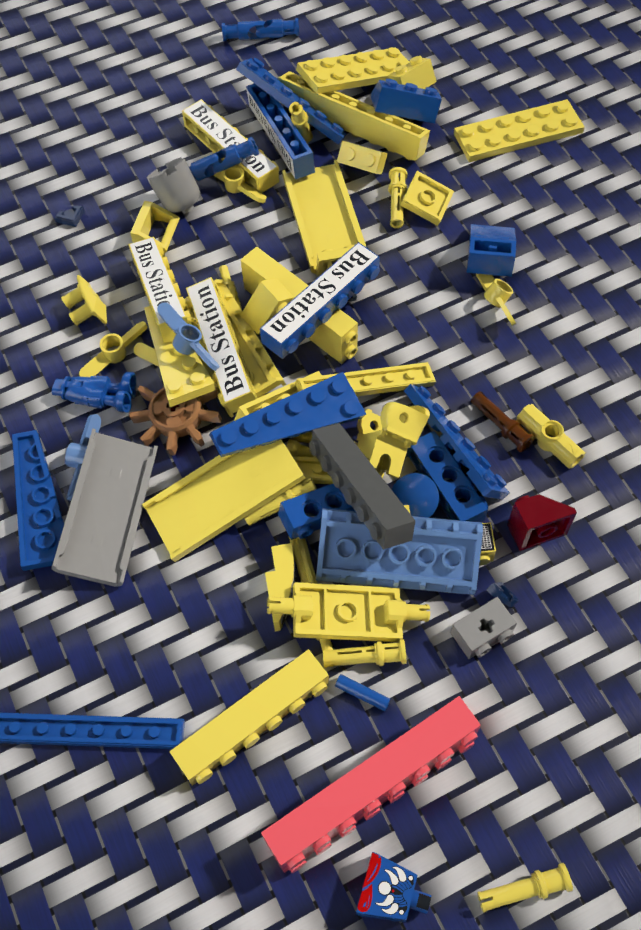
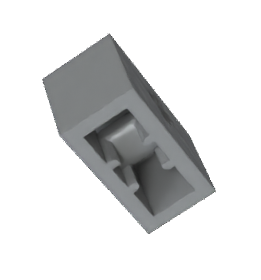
M496 597L453 623L450 633L468 659L475 655L480 658L492 649L491 645L498 641L500 644L508 641L514 635L513 631L517 622L500 599Z

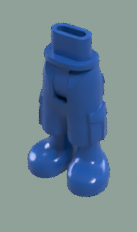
M125 372L120 383H111L108 376H66L64 379L55 380L52 387V395L61 396L63 400H69L75 404L101 409L108 405L115 407L121 413H128L132 408V399H135L136 375L134 372Z

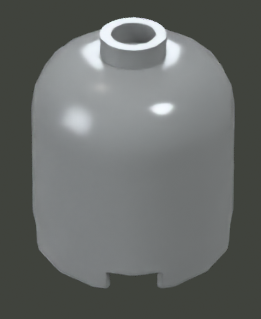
M184 158L174 159L165 164L166 169L158 172L156 169L146 177L166 210L174 213L182 211L185 214L194 209L193 205L200 197V190Z

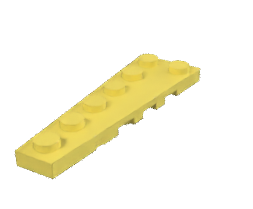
M145 307L144 310L169 406L172 407L215 391L214 382L197 353L194 352L191 355L181 354L173 347V340L164 343L151 307Z

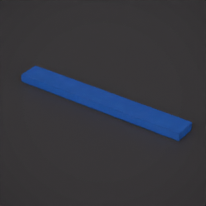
M0 713V743L173 749L182 743L184 738L185 720L177 718Z

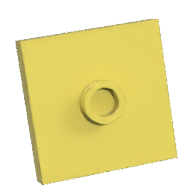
M417 171L400 206L438 226L454 191Z

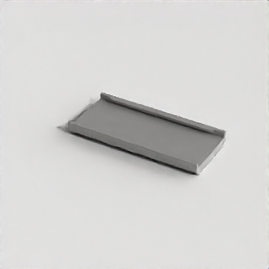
M92 428L52 570L60 574L114 587L123 585L158 446L154 445V448L122 440L97 433L96 429Z

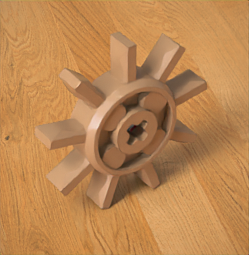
M139 386L138 391L145 400L150 401L149 408L147 410L130 412L129 415L133 423L146 421L153 423L140 437L143 444L149 446L162 434L168 437L166 442L167 451L170 455H176L178 438L190 434L193 441L200 447L205 445L197 427L202 421L221 423L222 420L219 412L204 410L203 407L204 403L218 396L219 392L216 386L215 391L172 407L169 406L165 387L154 393L146 387Z

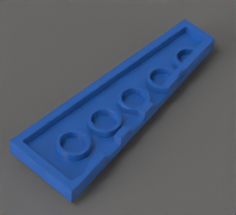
M250 58L239 63L236 68L238 72L287 108L293 102H298L307 113V122L336 144L339 145L347 134L343 132L344 129L339 124L329 121L324 113L314 109L306 100L299 97L264 69L263 62L257 58Z
M341 372L213 430L209 435L220 456L225 457L256 448L260 445L264 446L275 443L281 439L297 437L314 429L358 420L365 417L366 412L345 374Z
M410 384L404 392L415 406H422L430 411L428 424L435 431H441V441L444 445L456 451L453 457L458 463H462L465 467L469 468L466 474L484 497L503 500L510 494L505 488L507 484L504 479L498 474L494 475L489 469L491 467L490 463L483 456H478L474 451L475 445L468 438L461 436L459 426L452 420H448L444 416L445 410L438 403H433L429 398L431 396L430 392L423 386L418 387Z
M37 430L12 434L20 565L23 571L52 566L63 531L64 520L40 436Z

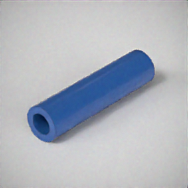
M340 674L335 684V687L384 712L391 700Z

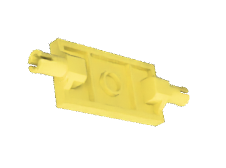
M294 582L292 598L268 596L267 607H269L267 608V614H290L293 617V637L399 642L400 639H403L402 627L406 620L428 622L430 619V611H427L430 610V606L428 604H406V601H402L400 598L399 588Z

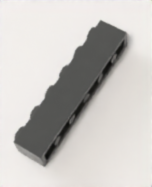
M337 423L312 430V439L309 442L311 454L320 461L322 469L330 475L334 486L341 490L347 504L354 508L358 519L364 522L369 529L371 537L377 540L383 550L412 541L415 519L342 425Z

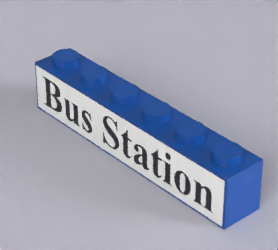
M255 83L246 86L249 107L294 178L299 179L315 173L313 152L296 126L293 125L280 102Z
M361 243L355 244L260 328L261 343L282 359L289 353H293L305 338L313 335L316 328L322 323H326L336 310L343 308L347 301L354 294H358L367 282L374 280L380 272V257Z

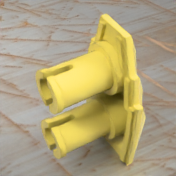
M77 275V288L61 297L63 303L69 309L85 300L84 305L69 313L71 320L78 326L94 315L103 324H107L106 305L93 291L91 285L80 275Z

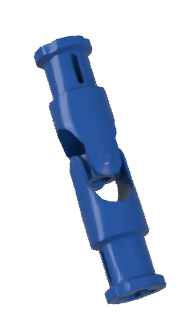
M298 18L287 21L282 19L242 21L229 25L222 23L223 41L236 38L239 40L262 39L265 37L281 38L284 35L294 34L299 36ZM256 26L257 31L252 33L249 29Z
M249 137L247 141L241 144H233L191 163L189 168L195 181H201L242 163L245 158L252 155L257 156L259 151L254 139Z

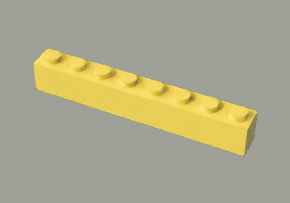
M290 71L278 77L279 81L299 97L306 100L314 109L324 113L329 121L339 124L353 136L366 139L371 144L380 145L389 152L403 155L408 160L416 161L425 154L430 130L394 115L375 112L373 106L337 91L316 94L300 75Z

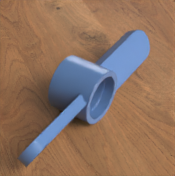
M169 303L159 304L157 307L159 316L176 334L172 342L175 350L185 355H191L196 352L212 370L216 371L219 368L218 363L199 343L202 338L201 331L196 326L187 324Z
M97 414L89 415L80 443H70L66 450L65 464L67 467L75 468L66 500H72L92 428L96 429V432L99 433L101 418Z

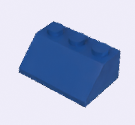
M393 79L379 80L371 93L375 112L434 124L442 101L439 92L434 88L426 87L421 89L412 83L402 85Z

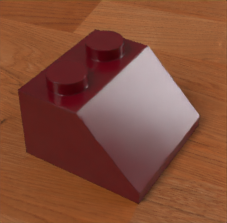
M540 494L532 497L526 495L514 502L507 526L519 550L522 551L567 535L577 512L571 506Z

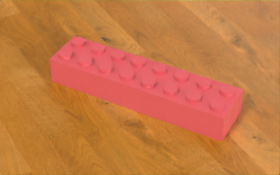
M458 696L262 831L261 834L284 873L288 870L291 873L296 872L307 863L305 859L314 852L316 855H320L330 848L333 838L339 834L342 838L347 836L357 828L355 824L364 817L367 821L381 811L379 807L387 800L390 803L395 802L405 794L404 790L411 783L414 787L419 785L429 777L427 774L431 769L436 767L440 770L452 761L451 757L455 752L459 750L462 754L470 749L478 738L477 732L481 724L461 697Z

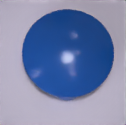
M411 473L401 477L391 489L403 505H409L410 514L414 517H431L441 501L434 481L420 473Z

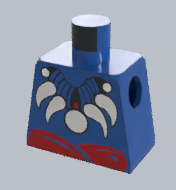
M372 852L356 915L406 922L409 908L425 914L428 913L432 895L414 889L417 874Z

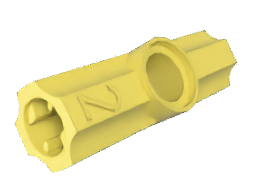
M528 404L517 415L516 420L538 439V446L544 451L553 453L569 469L575 467L585 456L586 453L564 433L561 423L549 420L533 404Z

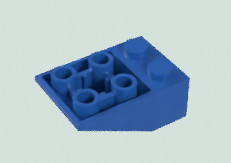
M471 224L467 273L512 277L516 257L515 228Z

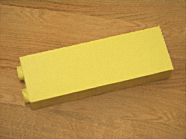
M255 247L240 260L244 289L252 295L260 281L275 277L294 298L309 286L258 247ZM338 309L326 323H322L316 328L313 335L308 339L340 364H343L357 353L358 322Z

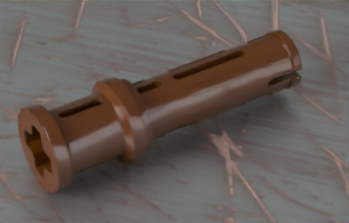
M482 391L477 392L472 397L471 403L501 430L502 437L508 438L517 446L516 449L520 453L533 443L535 436L532 433L528 434L520 426L518 420H511Z

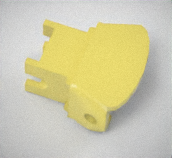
M396 402L386 403L381 411V416L372 413V410L368 408L364 409L366 415L358 419L357 423L359 431L357 446L382 478L384 472L394 478H399L407 449L417 444L429 419L430 411L422 406L408 407ZM371 421L375 424L374 430L370 427Z

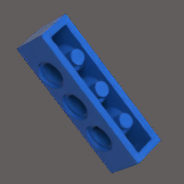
M435 431L420 437L416 445L408 448L407 455L418 472L428 476L436 484L441 499L440 505L450 520L469 522L485 521L488 504L483 496L477 494L474 483L462 472L460 463L452 457L448 451V446L444 445ZM432 459H437V460H439V461H441V462L435 463V462H433V461H431V460H432ZM450 478L454 482H446L444 479ZM457 498H464L467 502H460Z
M330 484L281 502L278 516L290 539L293 540L298 537L300 539L306 538L314 531L321 529L322 508L355 510L351 505L347 504L341 490L336 488L334 484ZM329 505H335L338 508H331ZM305 513H312L315 517H309Z

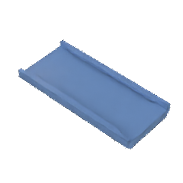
M322 508L316 581L475 595L483 524L481 522L412 516L415 519L412 541L383 550L377 540L371 537L370 531L364 522L358 519L356 511Z

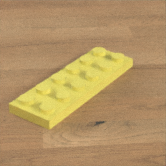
M391 47L383 50L298 62L296 71L316 94L377 84L379 80L385 81L389 79L388 75L395 72L396 67L406 65L410 61L397 48Z
M567 99L454 128V136L468 162H473L581 134L585 126Z

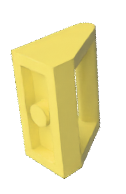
M144 201L130 233L132 241L134 243L151 238L148 235L155 220L168 222L161 242L155 240L157 245H162L163 251L166 253L180 218L153 202Z

